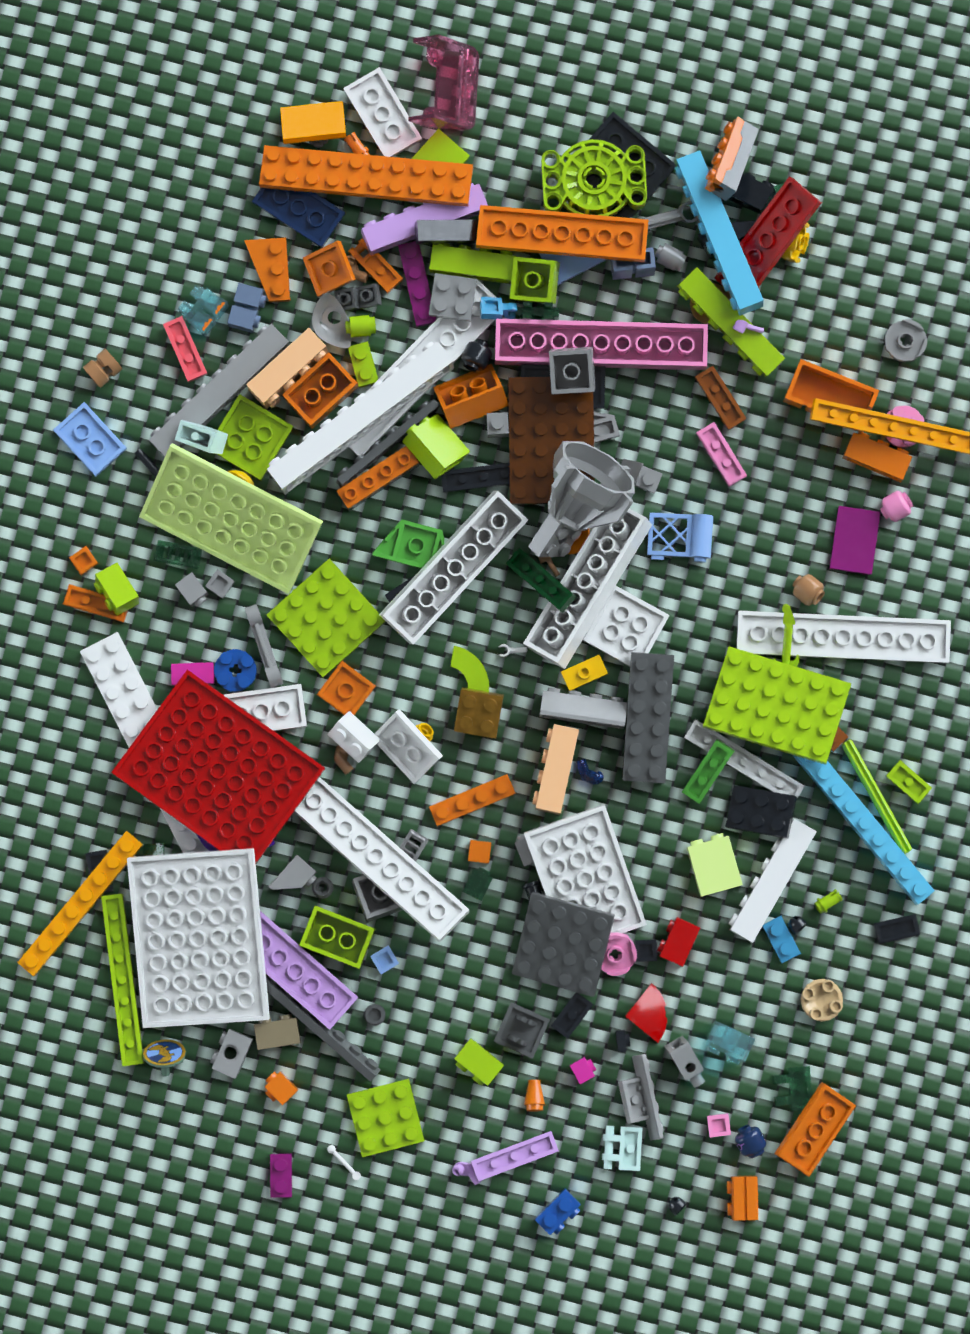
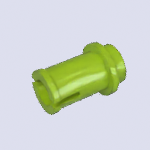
M834 889L823 898H817L814 905L820 914L823 912L827 913L829 908L843 901L839 892Z

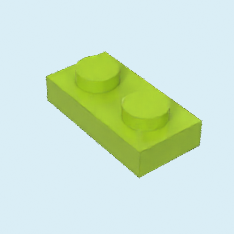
M368 341L350 346L348 350L359 388L373 385L378 380Z
M901 760L886 775L892 783L917 804L932 789L929 784Z

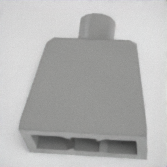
M683 1035L664 1046L685 1081L690 1080L694 1088L705 1082L701 1075L704 1069Z

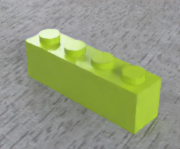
M448 243L433 244L429 271L432 274L477 278L483 281L511 284L513 261L516 256L509 251H500L499 254L492 253L491 249L480 248L479 251L471 250L470 246L459 245L458 248L450 247Z

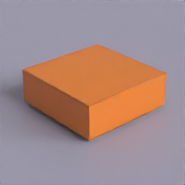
M87 546L69 557L81 576L99 564Z
M470 840L468 861L489 864L492 842Z

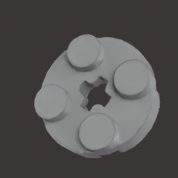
M910 319L892 324L885 335V350L892 358L900 362L915 361V359L923 354L927 346V336L923 327L918 322ZM907 335L912 343L911 345L903 346L900 338H905Z

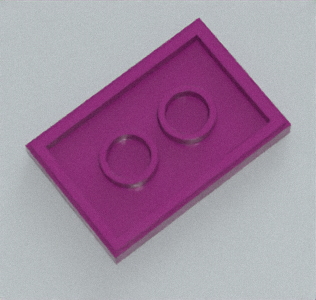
M838 506L829 569L872 575L881 512Z

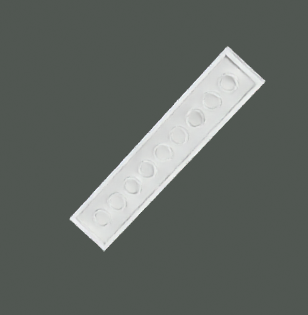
M477 279L471 322L438 318L376 382L380 380L384 382L389 378L388 374L397 367L400 370L406 365L405 361L413 355L416 357L423 352L422 349L430 342L434 344L438 341L454 364L462 356L466 345L471 341H476L495 322V319H481V297H497ZM370 387V389L365 393V395L368 394L370 391H372L371 387ZM430 387L349 448L357 456L362 453L365 455L370 450L369 448L376 441L380 440Z
M738 611L737 649L756 655L782 656L784 613ZM793 613L795 625H793L791 656L798 654L799 657L949 663L951 620Z
M319 777L294 813L435 939L441 942L469 913V909Z

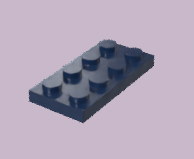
M260 188L252 200L253 204L320 248L324 247L345 216L344 211L313 192Z

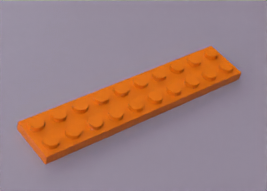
M264 145L259 186L260 188L469 207L473 164Z

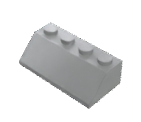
M548 688L547 691L543 690L539 717L624 729L627 702H623L624 698L611 697V700L602 699L603 695L590 694V697L581 696V692L569 691L568 694L560 693V689Z

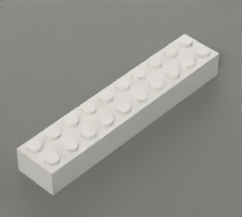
M437 341L434 344L432 342L427 344L422 349L423 352L417 357L413 355L405 361L406 365L400 370L398 367L388 374L389 378L384 382L381 380L376 382L371 387L372 391L368 394H360L354 399L355 403L349 408L347 406L343 407L337 412L338 416L333 420L329 418L320 425L321 429L317 432L311 431L304 436V441L298 446L294 444L285 451L287 454L281 459L279 457L273 459L268 464L270 467L267 470L282 492L286 495L453 370V360Z

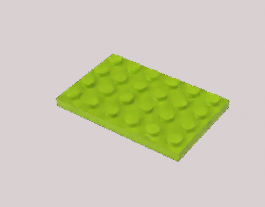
M729 646L703 727L826 765L852 683Z

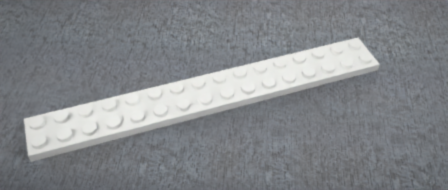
M116 632L81 650L80 653L130 748L158 709L119 633ZM161 809L183 853L209 851L193 831Z

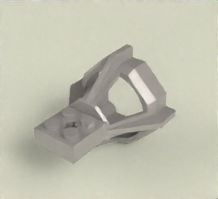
M562 441L553 459L554 482L552 484L550 500L548 501L549 515L528 547L538 557H564L570 552L572 544L581 535L582 531L621 521L632 505V497L635 494L634 478L629 474L631 469L628 466H621L612 456L585 442ZM579 470H582V471L588 473L589 475L593 476L594 478H596V479H597L598 481H600L601 483L598 484V483L594 482L593 480H591L590 478H588L587 476H585V475H584L582 472H580Z

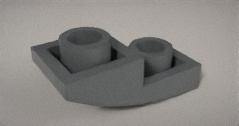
M379 284L358 288L350 287L335 291V298L342 305L344 311L382 305Z

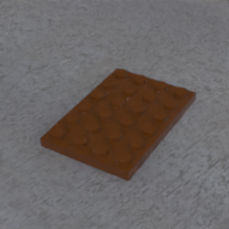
M508 377L510 503L512 505L548 504L554 482V454L562 441H580L594 447L593 392L552 394L550 377ZM579 470L585 476H587L595 482V478L593 476L589 475L588 473L582 470Z

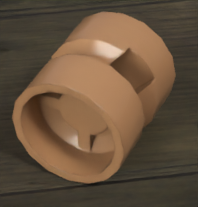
M103 349L96 355L97 360H91L83 366V369L100 388L109 382V376L114 377L123 370L106 349Z

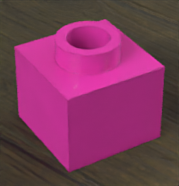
M583 1057L570 1064L579 1084L595 1077L593 1072L596 1071V1068L591 1059L586 1060Z

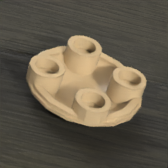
M813 980L802 991V1009L813 1020L821 1022L831 1020L843 1008L842 992L831 980Z

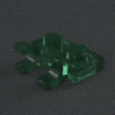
M523 302V307H517V319L559 320V308H553V302H545L544 307H532V302Z
M810 1066L787 1068L788 1074L772 1075L773 1084L789 1083L790 1095L774 1097V1105H790L791 1111L803 1110L812 1097Z

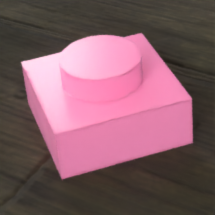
M728 1113L707 1116L710 1138L731 1135Z

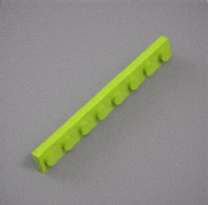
M123 893L101 896L122 1067L144 1064Z

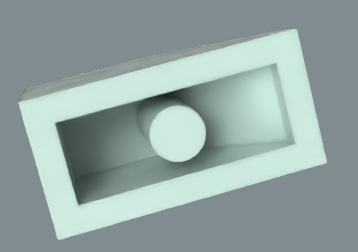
M181 420L175 440L208 453L223 454L228 434L207 426Z

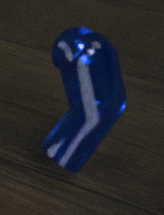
M586 759L576 762L583 781L592 785H598L604 780L602 772H595L589 769Z

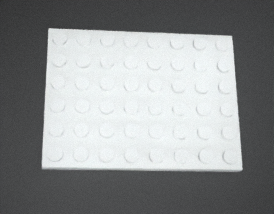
M254 848L128 857L127 866L143 1028L269 1020Z

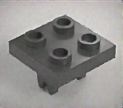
M511 1002L494 1042L533 1059L550 1019Z

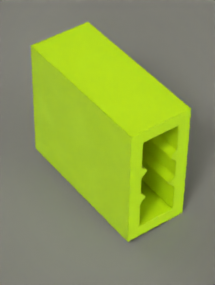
M438 414L431 418L429 416L425 417L419 423V426L416 424L411 426L406 431L408 435L402 441L434 479L460 464L470 453V450Z

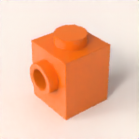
M274 1071L265 1080L268 1083L265 1086L267 1089L266 1095L273 1102L277 1099L282 1105L299 1090L282 1071L278 1074Z

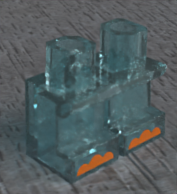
M196 285L190 292V296L196 299L197 302L192 307L184 301L179 306L178 311L189 325L206 337L217 323L216 320L218 321L228 309L229 304L208 288L205 290Z

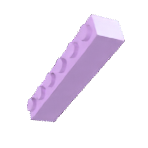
M471 183L469 207L423 203V205L415 208L413 205L403 209V213L397 215L391 213L384 216L382 221L376 222L373 220L367 222L361 229V234L370 255H374L375 253H380L416 239L414 224L417 220H466L479 215L480 205L488 206L480 184L473 185Z

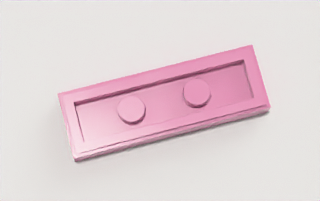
M715 422L696 432V435L728 487L747 477Z

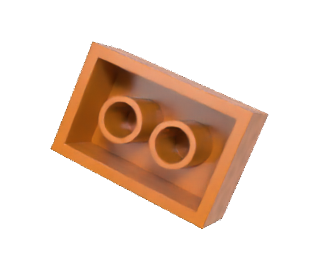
M328 352L282 396L307 425L313 429L359 386L355 379Z

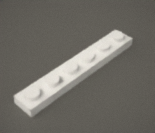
M696 719L684 737L706 752L710 750L716 739L720 740L735 750L726 764L772 792L794 795L798 798L804 788V785L716 731L704 728L703 724Z

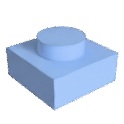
M389 945L370 956L380 974L399 964Z

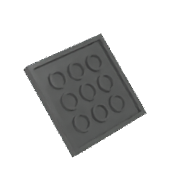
M532 892L512 974L594 997L615 914Z

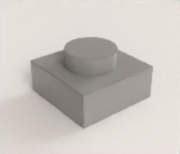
M217 569L205 587L223 599L235 581Z

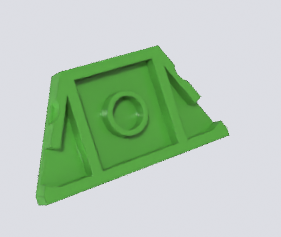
M401 519L372 552V556L421 569L444 545L443 530Z

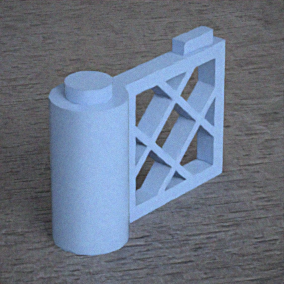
M650 513L649 521L652 526L648 534L647 555H651L652 560H664V556L694 558V562L705 563L706 559L711 558L712 515ZM654 518H664L668 525L658 532L654 527ZM679 519H687V528L679 533L673 524ZM672 527L678 536L668 543L662 534ZM654 531L657 533L655 537H653ZM660 536L667 546L661 551H652L653 542ZM679 538L686 543L685 552H676L672 547Z

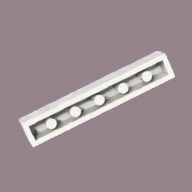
M796 819L792 820L789 838H782L781 841L777 839L771 849L774 852L772 857L765 859L760 868L763 870L761 876H756L750 885V888L753 890L749 896L745 895L739 904L742 909L738 915L734 913L728 924L731 925L730 931L751 943L754 942L817 831Z

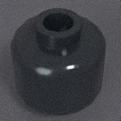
M482 340L469 342L461 356V360L464 363L463 366L475 373L485 370L492 357V352L488 348L489 345Z

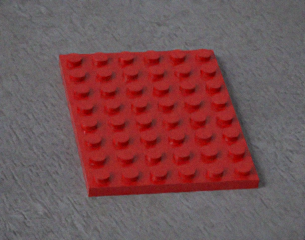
M187 669L111 773L219 851L254 848L255 864H257L322 775L325 767Z

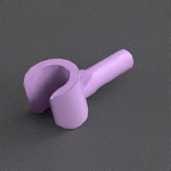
M737 320L733 326L734 330L742 334L746 328L759 333L764 332V328L753 326L744 320Z

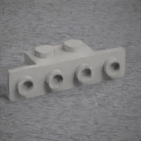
M646 1054L632 1056L636 1077L618 1081L627 1124L646 1120L650 1140L663 1139L664 1129L659 1118V1105L654 1095V1083L649 1072V1061L646 1058Z

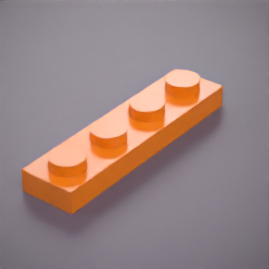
M508 774L431 805L429 808L436 825L440 826L516 793Z

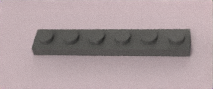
M433 399L430 403L425 401L418 408L419 412L414 416L412 414L408 415L402 421L403 425L398 429L396 427L392 428L386 434L387 438L382 442L376 441L369 448L371 451L366 455L363 453L353 461L355 464L349 469L347 467L343 468L337 474L336 483L342 488L354 480L408 435L406 431L414 424L419 426V423L425 417H431L437 412L439 404Z

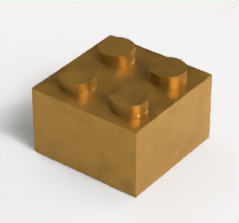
M462 687L454 731L496 739L504 695Z

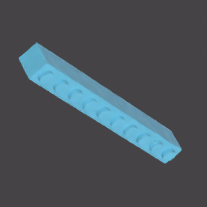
M792 755L915 905H919L935 891L828 761L824 765Z

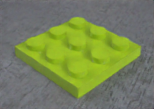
M239 394L218 428L219 431L227 433L228 437L223 454L216 455L262 481L268 471L267 468L270 467L268 464L276 458L294 426Z
M409 1079L347 1094L362 1157L425 1141Z

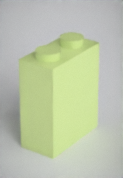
M723 833L710 836L711 841L704 843L702 839L690 842L691 846L687 847L700 897L743 885L729 836L724 837Z

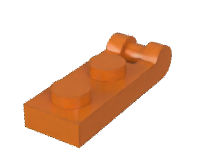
M362 238L358 241L359 244L355 248L352 247L348 253L355 258L362 268L388 294L403 278L379 253L370 255ZM366 250L368 254L363 258L360 254Z

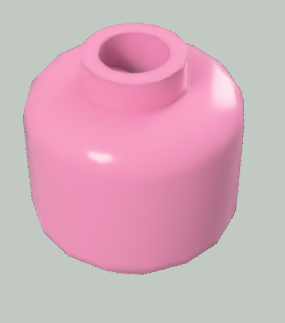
M895 491L882 499L883 507L880 510L886 520L890 518L892 521L898 522L911 514L913 504L906 492Z

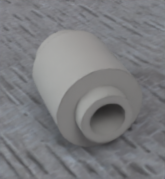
M667 243L664 246L659 245L654 255L657 257V263L673 271L675 269L680 271L687 256L683 255L682 251Z

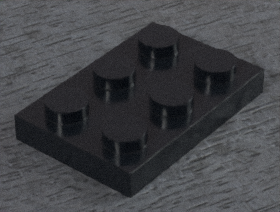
M734 785L725 827L788 839L797 797Z

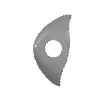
M325 293L318 300L313 310L312 326L320 339L328 344L340 348H349L351 346L350 334H346L345 321H348L347 315L339 301L330 293ZM332 311H336L341 315V321L337 324H332L328 320V314Z

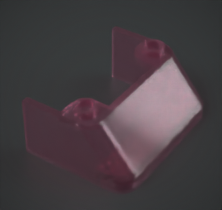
M439 34L413 38V43L427 47L426 59L431 66L437 68L434 107L425 108L423 115L408 117V121L428 128L472 129L476 118L479 69L478 51L473 46Z

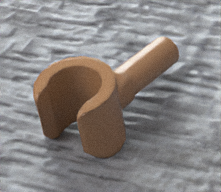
M538 557L540 564L547 562L555 577L560 575L551 557Z

